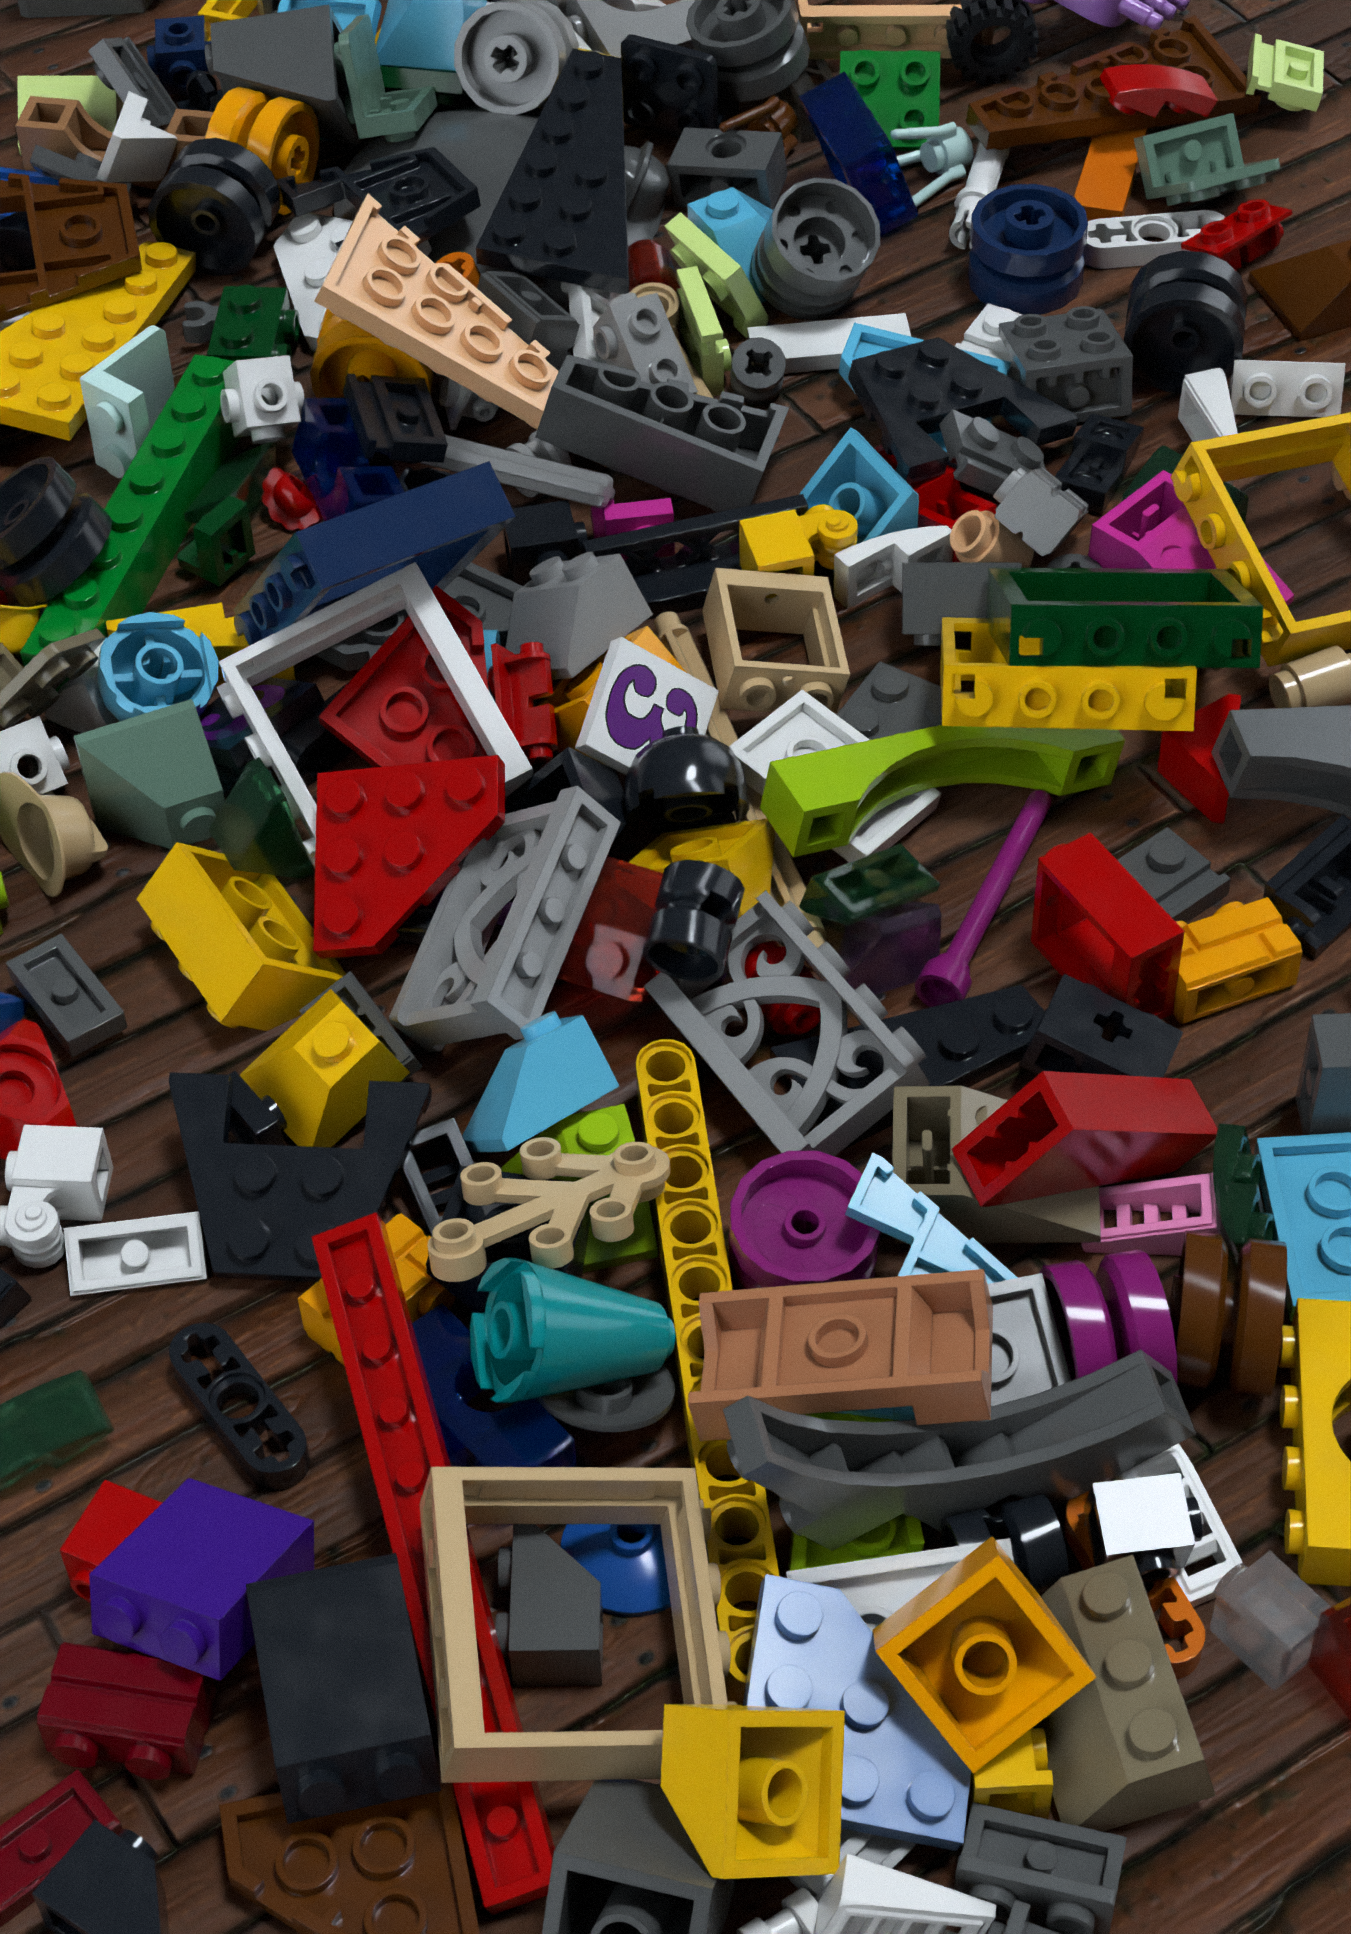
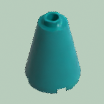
M503 1258L493 1262L482 1277L477 1290L489 1292L485 1313H472L470 1324L471 1359L475 1377L480 1388L493 1389L496 1394L490 1399L496 1403H517L653 1373L661 1368L665 1359L672 1354L676 1336L674 1324L667 1317L663 1306L658 1302L526 1260Z

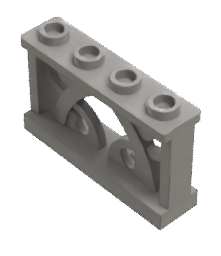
M579 786L561 790L557 800L554 802L505 814V823L488 841L483 838L458 864L461 870L447 884L390 1013V1023L430 1053L441 1051L445 1044L507 1033L515 1040L523 1039L520 1028L542 1015L621 822ZM515 896L498 939L485 955L484 951L503 907Z
M765 890L756 898L758 903L739 917L736 926L730 930L733 936L724 972L721 976L730 971L733 979L732 983L701 994L721 976L714 980L701 982L687 981L660 972L644 987L780 1153L786 1151H821L836 1156L893 1109L894 1087L928 1086L930 1084L918 1065L926 1058V1055L902 1026L892 1033L884 1025L881 1019L888 1012L864 983L855 990L847 983L843 977L850 973L851 970L827 941L817 948L807 936L814 931V928L795 904L789 900L780 907ZM768 939L778 940L785 944L786 956L783 961L778 964L767 963V953L763 950L756 963V970L760 977L747 979L745 960L750 950ZM804 961L821 980L799 976L803 969ZM793 1003L820 1008L821 1031L813 1066L796 1058L777 1057L763 1061L749 1070L746 1069L744 1064L753 1056L763 1036L764 1017L759 1005ZM746 1008L748 1026L744 1033L736 1037L725 1035V1029L729 1023L733 1021L743 1023L737 1010ZM847 1010L865 1030L847 1034ZM873 1050L883 1056V1073L865 1088L850 1089L837 1083L840 1072L852 1078H859L870 1073L867 1068H862L855 1064L861 1052ZM785 1074L796 1075L807 1080L802 1088L799 1083L791 1079L792 1087L788 1093L784 1095L774 1093L775 1082ZM830 1096L844 1104L805 1136L823 1111Z

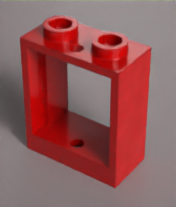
M1091 832L1068 844H1059L1050 849L1044 856L1038 858L1031 943L1062 977L1066 974L1083 983L1094 985L1103 993L1142 1012L1151 1013L1161 1020L1172 1015L1185 931Z

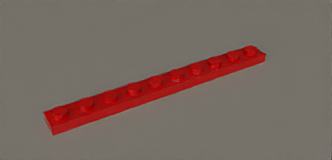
M375 1212L311 1236L391 1548L393 1553L397 1554L406 1606L436 1718L419 1504L431 1467H451L387 1229L383 1220ZM466 1524L485 1733L523 1732ZM537 1781L452 1783L484 1908L492 1915L547 1896L555 1846Z

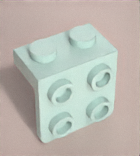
M155 325L146 328L79 378L95 462L117 478L124 476L175 389L166 333Z

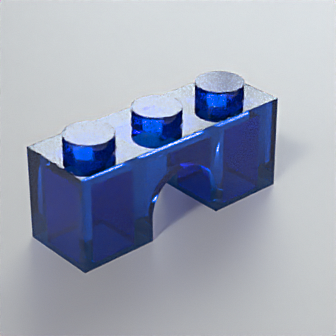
M304 398L300 414L301 422L298 423L292 454L325 521L404 492L392 466H369V459L364 458L345 398Z
M443 1303L412 1323L448 1457L455 1467H577L574 1439L536 1399L517 1402L506 1409L496 1412H481L466 1405L469 1400L484 1389L480 1388L474 1373L471 1359L470 1331Z

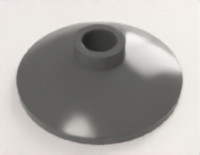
M662 1365L658 1371L544 1396L537 1398V1400L551 1415L572 1426L599 1432H624L646 1427L664 1417L674 1401L675 1383L668 1369Z

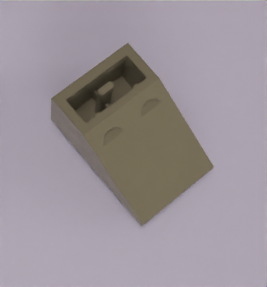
M964 1086L894 1087L893 1173L917 1194L921 1191L940 1208L938 1213L970 1240L973 1237L978 1243L1101 1242L1099 1186L998 1206L980 1207L951 1149L1008 1100ZM895 1238V1244H908Z

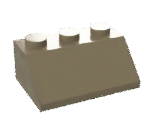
M1126 1556L1060 1578L1041 1598L1096 1675L1092 1682L1032 1728H1044L1048 1770H1052L1054 1784L1052 1795L1060 1821L1104 1832L1216 1796L1205 1759L1134 1556Z

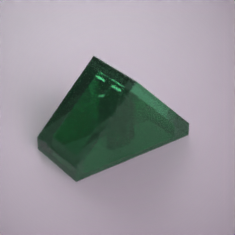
M260 757L248 762L209 828V832L234 870L301 879L314 874L286 796Z

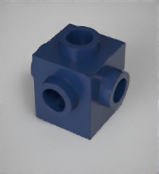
M204 15L155 19V45L147 46V60L156 76L159 75L160 82L169 95L179 94L188 96L186 84L189 75L196 70L209 72L205 60V45L211 44V41H208Z

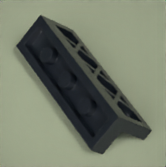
M800 494L582 541L583 554L593 552L595 557L624 554L629 557L625 564L653 614L648 619L656 618L668 611L680 613L703 608L715 568L742 570L739 563V534L726 545L714 547L708 543L721 532L734 530L739 533V520L795 509L798 516H801L808 511V503L804 495ZM679 542L684 545L674 556L662 559L654 556L665 544ZM818 560L814 561V576H820Z

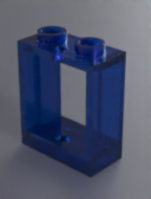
M845 71L800 95L799 98L829 170L836 180L857 189L872 205L880 223V236L919 216L890 140Z

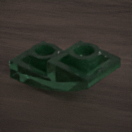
M1219 1123L1214 1146L1213 1185L1226 1243L1236 1269L1240 1250L1249 1238L1273 1241L1274 1218L1272 1213L1264 1212L1259 1191L1261 1159L1259 1154H1252L1246 1127Z
M78 1370L58 1377L0 1404V1492L43 1463L55 1469L59 1468L114 1431L86 1372Z

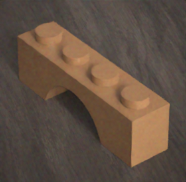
M30 96L15 125L24 169L29 171H37L29 162L35 145L75 160L77 153H82L102 162L113 132L105 129L93 120L79 100ZM186 109L175 110L168 127L163 130L177 137V144L164 177L167 176L182 148L195 140L205 139L213 112ZM164 177L158 181L130 183L137 187L155 190L158 189Z

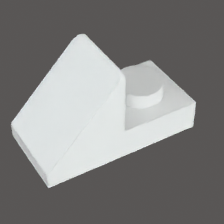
M130 91L128 92L98 171L97 179L104 182L158 181L164 177L177 144V137L151 126V121L142 118L148 99Z

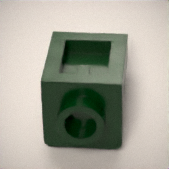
M232 495L227 496L212 511L206 513L193 527L195 539L177 554V559L181 568L221 586L256 554L248 504Z

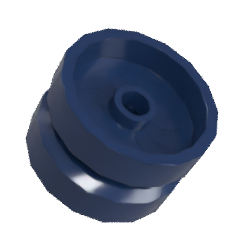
M1015 184L993 190L977 202L971 215L970 238L972 249L969 253L968 267L970 289L981 302L1007 308L1022 315L1045 314L1066 306L1077 297L1083 284L1085 265L1083 251L1086 247L1088 232L1086 210L1075 197L1057 188L1039 184Z

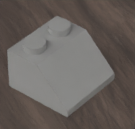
M587 552L569 561H562L559 556H556L534 567L529 572L532 580L514 593L506 649L514 654H520L519 646L521 644L540 642L543 644L544 652L550 654L552 680L570 679L605 653L612 640L619 637L624 638L653 614L620 554L595 557L593 552Z

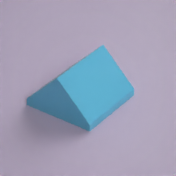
M851 427L800 492L808 503V510L816 505L826 504L833 507L834 510L846 511L853 515L858 524L857 544L888 533L918 528L919 495L866 439Z

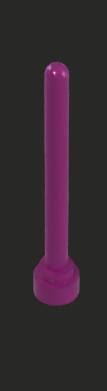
M1039 789L1030 793L946 953L928 960L915 982V991L919 999L927 1006L934 1007L966 998L972 985L968 964L1051 807L1052 800L1048 792Z

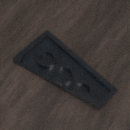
M1021 984L882 1019L881 1021L892 1033L902 1026L923 1050L926 1058L918 1065L930 1082L928 1086H964L968 1088L1021 1061L1041 1020L1044 1009ZM861 1025L847 1028V1034L865 1029ZM820 1035L770 1047V1059L790 1057L802 1060L813 1066ZM873 1050L861 1052L855 1064L859 1067L867 1068L870 1073L859 1078H852L840 1072L837 1083L850 1089L865 1088L883 1073V1056ZM791 1074L781 1076V1079L789 1089L792 1087L791 1079L799 1083L802 1088L807 1081ZM830 1096L826 1106L815 1122L819 1125L844 1104ZM893 1109L844 1149L892 1126Z

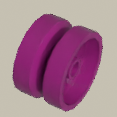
M786 1151L761 1160L744 1175L730 1202L728 1264L731 1283L734 1289L741 1290L874 1278L881 1231L845 1215L862 1173L846 1160L821 1151Z
M1138 1249L1105 1255L1096 1272V1278L1092 1271L1079 1260L1042 1267L1039 1273H1042L1071 1381L1091 1374L1136 1351L1142 1350L1171 1371L1177 1385V1354L1170 1312L1159 1275L1146 1252Z

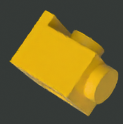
M1044 1728L1030 1729L974 1774L971 1772L969 1787L970 1811L972 1802L1049 1819L1054 1784L1052 1770H1048Z

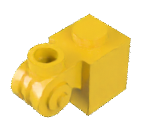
M826 504L816 505L801 516H798L795 509L739 520V563L742 570L814 576V561L818 560L821 566L834 570V554L857 544V520L850 513L834 510L833 507ZM769 594L766 598H774L776 594Z

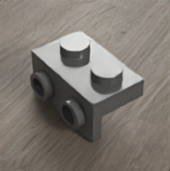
M972 1802L963 1849L958 1858L954 1890L995 1904V1920L1009 1919L1014 1901L1018 1900L1031 1905L1029 1919L1046 1923L1049 1929L1058 1933L1109 1934L1127 1837Z

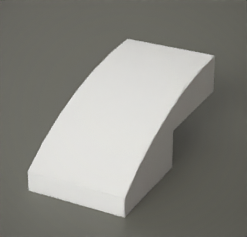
M947 525L897 531L866 540L834 554V597L849 609L892 585L902 593V562H952L951 529Z

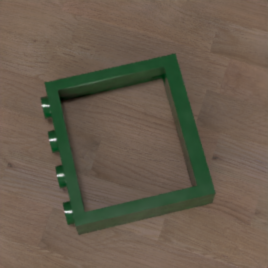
M988 568L986 618L989 622V632L1009 666L1260 668L1263 605L1225 569ZM1019 636L1024 638H1040L1039 655H1020Z

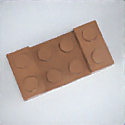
M984 1269L700 1293L699 1311L705 1350L701 1390L689 1392L688 1406L700 1441L731 1439L723 1409L746 1396H751L783 1411L797 1414L912 1406L917 1425L991 1420L993 1305Z

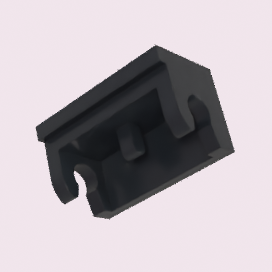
M1344 815L1339 817L1265 883L1263 898L1268 897L1282 916L1283 924H1287L1301 943L1302 953L1313 961L1351 927V819Z

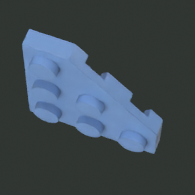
M766 1574L760 1584L743 1705L845 1711L841 1828L957 1851L964 1842L971 1777L970 1769L875 1652L872 1631L840 1589Z

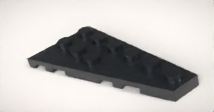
M572 49L476 246L477 264L618 294L629 293L621 58L599 54L594 51Z

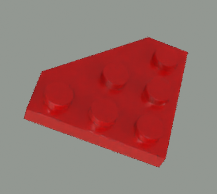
M436 585L432 592L489 690L482 621ZM409 616L318 716L320 725L373 767L488 756Z
M499 755L317 773L314 953L321 959L382 954L397 939L399 934L396 930L421 904L426 907L461 870L458 864L483 838L488 841L505 823V763Z

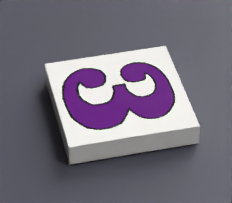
M619 637L610 642L575 749L627 775L636 754L649 743L662 738V733L665 730L678 726H690L697 728L699 734L705 735L719 690L629 640Z

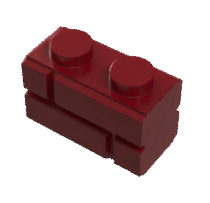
M64 1642L60 1644L51 1671V1682L46 1686L37 1713V1726L46 1750L52 1752V1755L58 1761L72 1767L91 1768L96 1765L97 1760L125 1764L126 1768L133 1774L151 1780L166 1779L171 1771L193 1775L196 1772L204 1745V1734L208 1731L215 1708L217 1692L213 1678L154 1656Z

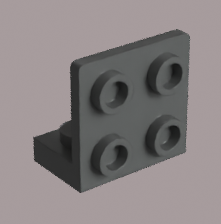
M1081 306L1070 309L1066 314L1045 317L1038 314H1025L1017 317L1015 321L999 324V336L1019 368L1020 383L1025 387L1071 411L1079 418L1078 422L1086 421L1092 413L1109 418L1132 415L1133 355L1102 309Z

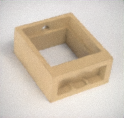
M715 568L702 612L717 690H719L718 696L721 709L774 712L803 689L836 714L850 676V671L828 577ZM769 594H776L774 598H766ZM736 629L803 634L810 665L742 660Z

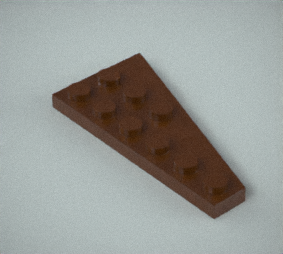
M1194 15L1183 19L1181 28L1170 32L1165 27L1151 32L1148 42L1138 45L1127 41L1074 62L1071 65L1070 72L1059 77L1053 71L1038 76L1037 85L1026 90L1013 86L972 102L968 105L966 123L986 150H1005L1011 146L1025 144H1048L1062 139L1084 136L1098 137L1106 133L1171 124L1186 125L1193 121L1206 120L1234 113V117L1257 113L1262 95L1257 89H1255L1254 95L1246 94L1247 77L1197 16ZM1151 64L1174 67L1203 76L1218 101L1208 117L1190 110L1187 114H1180L1163 104L1155 118L1136 111L1135 115H1129L1118 110L1109 102L1110 95L1099 76L1104 68L1120 65Z

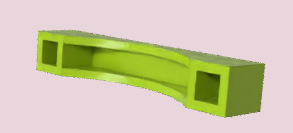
M937 725L771 761L760 809L793 857H798L848 845L859 828L879 810L902 797L934 787L962 783H996L1035 790L1040 789L1050 794L1063 796L1110 785L1125 743V738L1118 730Z

